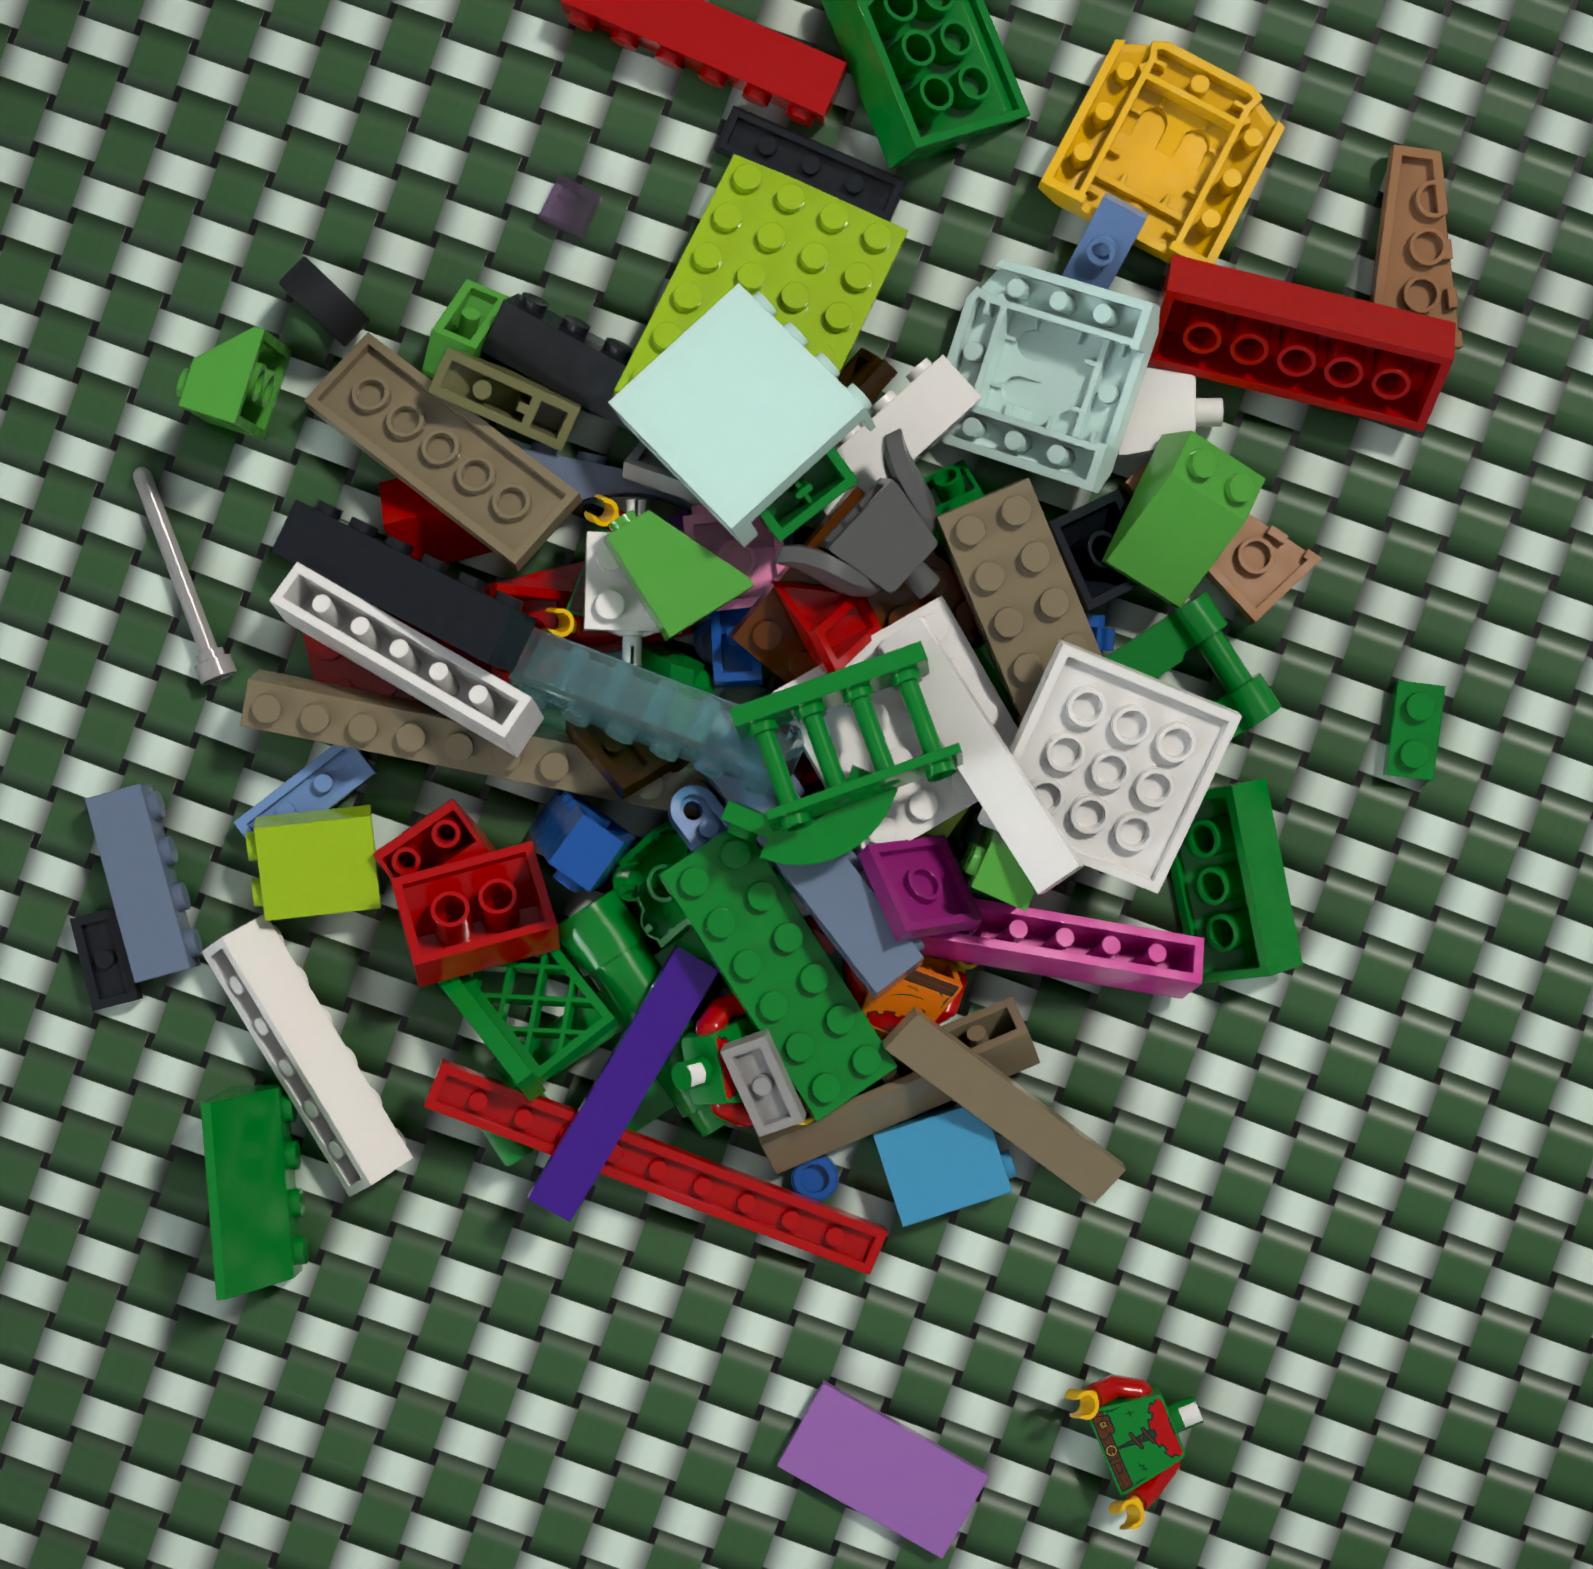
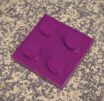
M945 835L915 838L911 841L900 840L870 844L858 854L896 941L971 930L983 920Z

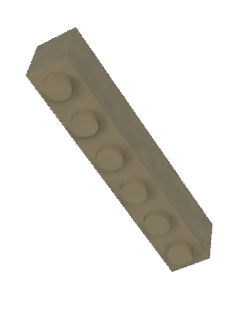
M1013 996L941 1026L1007 1076L1040 1063L1029 1031ZM890 1053L898 1066L897 1068L821 1120H814L807 1125H794L761 1137L758 1136V1139L776 1174H779L953 1099ZM801 1102L806 1112L805 1119H812V1116L808 1112L807 1108L805 1107L803 1102Z

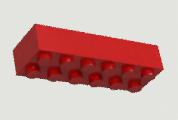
M1172 254L1157 301V305L1160 306L1159 331L1148 365L1423 432L1454 361L1456 323Z

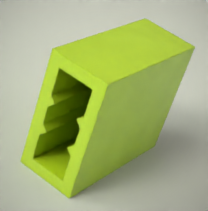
M371 805L255 817L254 832H246V845L249 861L258 860L260 878H252V894L254 906H263L265 921L381 908L377 859L373 855L376 848Z

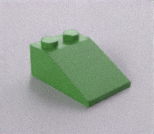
M1192 430L1162 434L1101 562L1173 607L1181 608L1246 522L1265 478Z

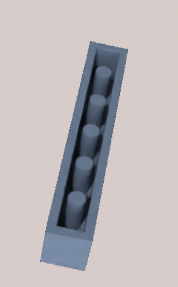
M736 730L697 759L699 771L725 805H727L729 799H732L763 813L766 810L779 806L757 741H752L750 737L740 740ZM789 770L798 799H800L805 794V790ZM758 835L755 842L762 851L767 838ZM852 850L835 859L811 865H788L769 861L875 1000L923 964L924 957L920 951L925 946L920 938L895 940L873 888L871 889L860 875L864 868Z

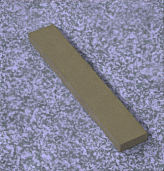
M913 1007L882 1041L885 1050L1094 1204L1126 1171L1122 1161L916 1007Z

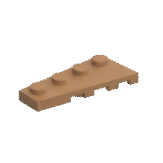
M1393 145L1389 148L1370 302L1455 322V350L1463 348L1462 332L1458 330L1456 308L1459 305L1457 288L1453 286L1451 259H1453L1451 239H1448L1445 214L1448 213L1441 151Z
M1149 460L1121 485L1131 497ZM1249 514L1246 522L1205 575L1250 625L1261 618L1323 559L1309 549L1305 551L1287 539L1288 535L1273 525L1267 526L1251 514Z

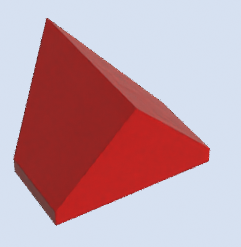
M771 580L815 666H819L826 674L844 668L872 641L871 635L882 630L867 598L850 597L826 586Z

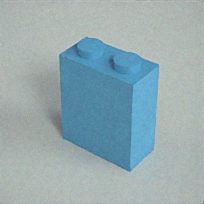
M959 1103L911 1117L873 1133L903 1227L1013 1192L1009 1179L1017 1177V1173L1009 1149L999 1151L994 1136L998 1132Z

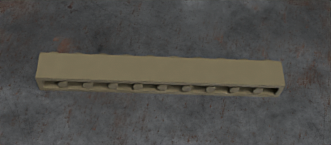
M258 669L247 682L240 726L664 811H668L669 803L675 793L688 785L703 786L710 790L719 802L721 800L699 771L697 763L699 757L693 756L690 763L682 770L674 773L669 772L622 800L565 730L539 725L517 758L421 701ZM647 747L654 756L660 753L657 749ZM693 805L684 807V815L700 818V812L697 807Z

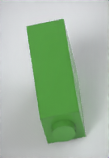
M630 510L608 524L612 533L608 534L603 542L665 641L673 638L754 586L748 576L650 510L639 516L636 515L634 510Z

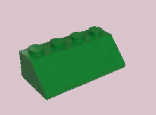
M1266 778L1208 788L1170 868L1183 934L1204 938L1202 983L1267 977L1303 966Z

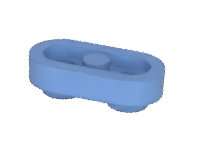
M685 786L675 793L669 803V821L691 851L730 825L729 822L721 819L725 810L714 794L703 786ZM687 805L697 807L700 812V818L697 820L688 819L684 815V807Z

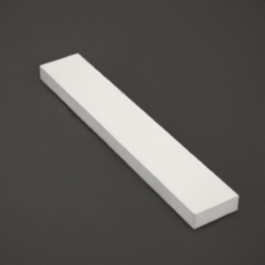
M918 616L879 644L885 654L921 641L928 659L929 673L922 676V681L919 682L938 737L944 747L959 742L963 755V765L957 768L1036 892L1044 894L1084 866L925 619Z

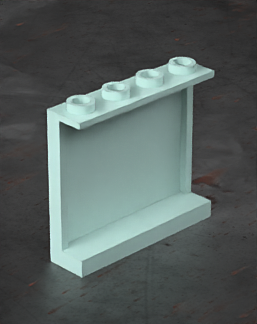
M738 283L608 403L624 425L725 529L745 547L758 535V532L751 523L860 422L870 432L876 426L867 411L872 404L866 395L853 383L846 388L837 379L840 372L823 353L820 352L814 357L805 348L809 344L807 339L791 322L782 326L774 318L777 314L776 309L763 294L757 291L752 296Z

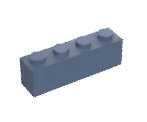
M140 783L85 798L134 982L138 983L199 966L198 956L203 955L201 953L203 945L198 930L190 928L186 910L191 908L190 897L184 882L178 883L173 864L178 863V853L172 837L165 836L161 818L166 817V810L160 792L158 790L153 791L151 783Z

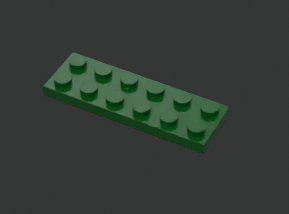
M727 827L657 873V875L757 1032L765 1029L769 1030L798 1096L812 1118L819 1121L898 1066L890 1053L885 1050L881 1039L766 859L760 858L761 850L756 842L747 841L727 832Z

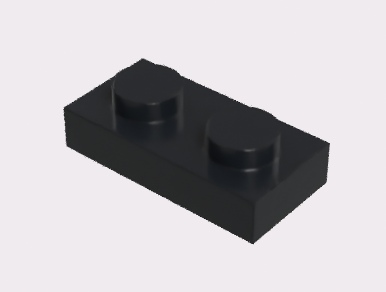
M111 908L71 918L70 923L92 1011L142 999L139 982L135 983L115 909Z

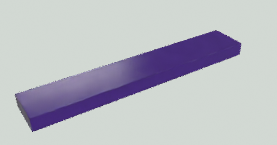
M675 945L528 1193L529 1200L571 1222L719 972L717 968Z

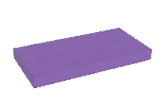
M825 1380L822 1381L777 1461V1466L942 1559L989 1478L987 1471Z

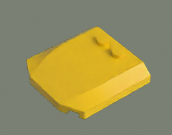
M1116 39L1043 175L1038 188L1057 206L1088 222L1091 221L1107 192L1149 214L1133 243L1134 246L1170 264L1172 254L1215 264L1285 127L1280 120L1277 123L1262 105L1261 101L1263 98L1253 85L1171 42L1152 41L1151 45L1124 44L1126 40Z

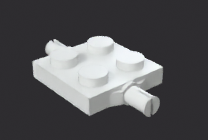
M635 499L626 500V513L630 510L635 512ZM637 501V516L645 512L647 501ZM587 531L583 631H608L623 637L621 666L631 665L632 647V667L642 666V638L660 633V631L603 542L605 537L612 532Z

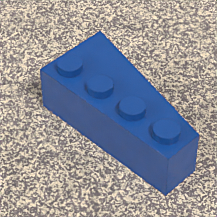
M559 789L554 792L529 828L531 835L547 862L557 869L553 877L575 893L583 889L590 892L604 885L618 867V861L628 853L637 840L635 835L576 793Z

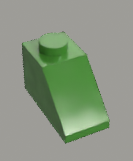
M466 279L431 330L422 374L433 379L447 346L485 360L487 354L482 352L481 349L503 300L509 298V296Z

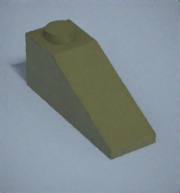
M448 346L428 389V392L558 451H562L581 409L580 404L528 376Z

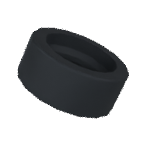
M305 256L278 282L294 300L343 346H347L370 322V318Z

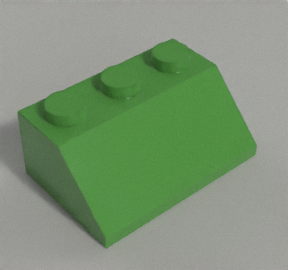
M255 326L193 358L190 369L185 368L178 380L176 395L181 397L178 406L210 424L264 441L292 350L267 330Z

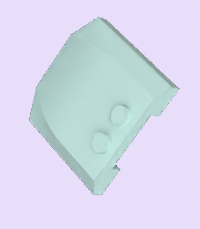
M1002 258L995 266L998 267V270L981 288L977 286L966 298L947 356L951 364L981 395L982 399L965 418L942 438V441L945 444L1099 493L1113 471L1158 335L1160 306L1149 301Z

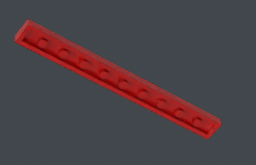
M443 1058L424 1102L425 1108L552 1155L578 1109L541 1095L530 1102L519 1087ZM627 1128L600 1171V1174L868 1275H870L888 1233L883 1225Z

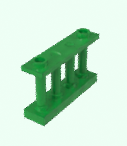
M921 641L729 708L740 740L750 737L752 741H757L778 800V807L765 811L772 832L780 829L784 833L802 830L812 824L811 818L924 778H927L928 782L946 779L956 773L955 767L963 765V755L959 742L944 748L942 747L922 694L919 682L922 681L923 675L929 673V666ZM892 686L894 690H900L923 752L922 756L896 765L893 762L871 702L875 697V692ZM844 703L847 707H852L875 769L874 773L846 782L823 718L827 714V709ZM798 720L799 724L805 725L827 786L826 790L798 799L776 737L779 726Z

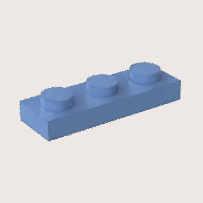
M333 745L233 823L246 838V832H254L255 817L332 809L378 772L361 750Z

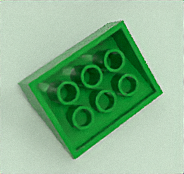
M821 0L889 169L932 157L1030 116L984 0Z
M281 1083L230 1087L200 1103L216 1300H227L293 1279L303 1270L302 1264H307L309 1257L307 1237L305 1235L300 1236L298 1217L304 1216L305 1200L302 1188H296L295 1170L300 1169L301 1151L299 1142L292 1141L291 1122H296L297 1110Z

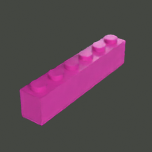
M974 898L983 920L974 929L920 937L925 946L920 953L925 956L1183 999L1202 984L1204 938L1029 907L1027 911H1024L1010 904Z

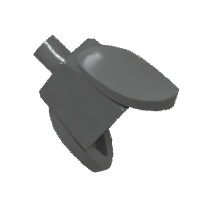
M901 428L885 435L882 440V464L886 478H879L816 545L819 549L800 544L783 545L780 547L774 564L795 568L838 593L850 597L868 598L879 591L892 594L904 583L921 599L936 587L940 577L924 560L938 544L933 535L937 527V509L928 485L907 449Z

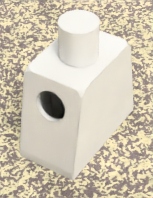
M1147 367L1116 460L1152 455L1162 434L1190 430L1196 433V427H1222L1223 399L1196 398V377L1193 375Z

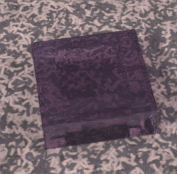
M559 174L538 217L541 221L582 241L603 197Z

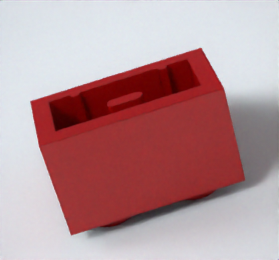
M452 798L373 852V855L391 879L496 851V849L482 829Z

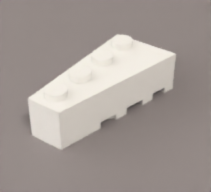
M941 355L934 363L925 358L906 376L910 384L903 391L896 395L890 390L871 407L870 410L875 414L872 420L876 426L871 432L865 426L860 427L857 425L837 443L839 448L836 451L859 480L854 485L858 486L865 493L879 478H886L881 453L882 440L885 435L901 428L907 449L914 463H916L921 457L920 454L925 449L930 450L982 399L981 395L944 355ZM847 491L813 516L819 524Z

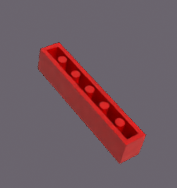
M560 0L564 14L568 15L567 21L572 25L588 32H593L594 28L597 27L612 34L610 39L621 47L632 51H637L638 46L656 53L654 58L667 67L680 70L682 65L699 72L698 78L703 82L720 89H724L725 85L728 84L742 90L741 96L745 100L767 108L769 103L787 110L785 115L789 119L807 127H811L813 122L822 126L825 125L847 74V62L704 0Z

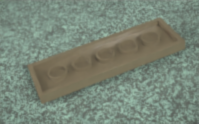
M367 332L304 400L308 409L519 572L582 502L580 493L474 412L429 393L428 389L432 381Z

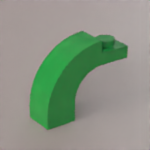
M852 764L846 782L871 774L872 772ZM898 788L819 815L811 819V825L792 833H784L782 829L772 832L765 813L732 799H729L721 819L730 823L727 832L753 843H755L758 835L767 838L760 858L788 865H811L842 856L865 841L886 816Z

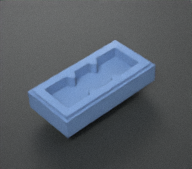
M1106 192L1062 276L1109 289L1149 214Z

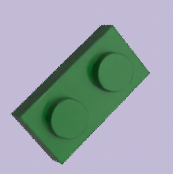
M1400 680L1394 681L1383 775L1434 781L1446 686Z

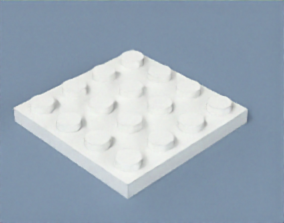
M943 596L936 598L871 635L872 641L845 666L848 667L884 654L879 644L918 616L922 617L933 631L1008 749L1018 731L1015 722ZM817 666L772 693L820 677L826 673ZM892 686L875 692V697L871 702L894 764L896 765L922 756L923 752L900 690H894ZM844 703L827 709V714L823 718L845 779L852 764L874 773L875 769L852 707H847ZM798 720L788 723L823 786L827 789L805 725L799 724ZM955 767L956 773L946 779L928 782L927 778L901 786L898 788L894 800L880 825L858 847L862 851L870 844L900 840L911 841L978 802V799L957 767Z
M1059 639L1009 751L1083 865L1158 894L1239 725L1242 715L1221 704ZM982 807L977 818L980 825L997 831Z

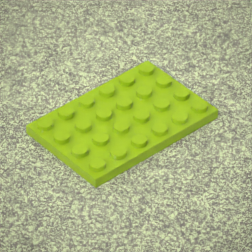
M734 154L614 389V396L738 283L752 296L757 291L763 294L777 311L774 318L782 326L791 322L807 339L809 344L805 348L814 357L820 352L823 353L841 374L906 239L908 230L788 175Z

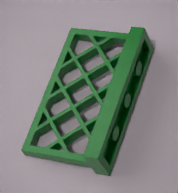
M560 949L543 953L540 964L518 963V961L474 972L472 979L467 974L438 982L530 1102L546 1091L542 1083L619 1024ZM551 957H553L559 965L550 964ZM484 971L506 972L502 994L482 993L480 989ZM516 973L538 974L534 995L512 994ZM548 975H566L570 978L567 997L544 996ZM578 989L584 995L585 998L577 997ZM491 1003L500 1004L498 1012ZM510 1004L532 1005L528 1027L508 1026L506 1022ZM542 1006L565 1007L561 1029L538 1028ZM575 1008L595 1009L601 1016L597 1022L586 1030L571 1029ZM518 1037H526L525 1046ZM536 1038L559 1039L556 1054L539 1065L533 1058Z

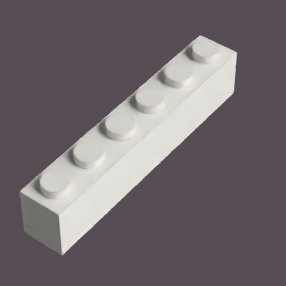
M296 562L269 600L286 623L517 758L544 719L531 696L299 562Z
M264 914L221 937L201 952L349 1197L368 1188L413 1159L407 1148L404 1135L394 1127L382 1107V1100L379 1094L370 1087L360 1071L355 1054L350 1048L345 1046L333 1026L330 1013L321 1006L311 990L306 973L301 967L296 965L288 952L279 929L272 925L270 921H265Z

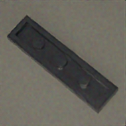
M734 105L714 148L716 153L732 159L734 154L788 175L891 222L908 182L903 178Z

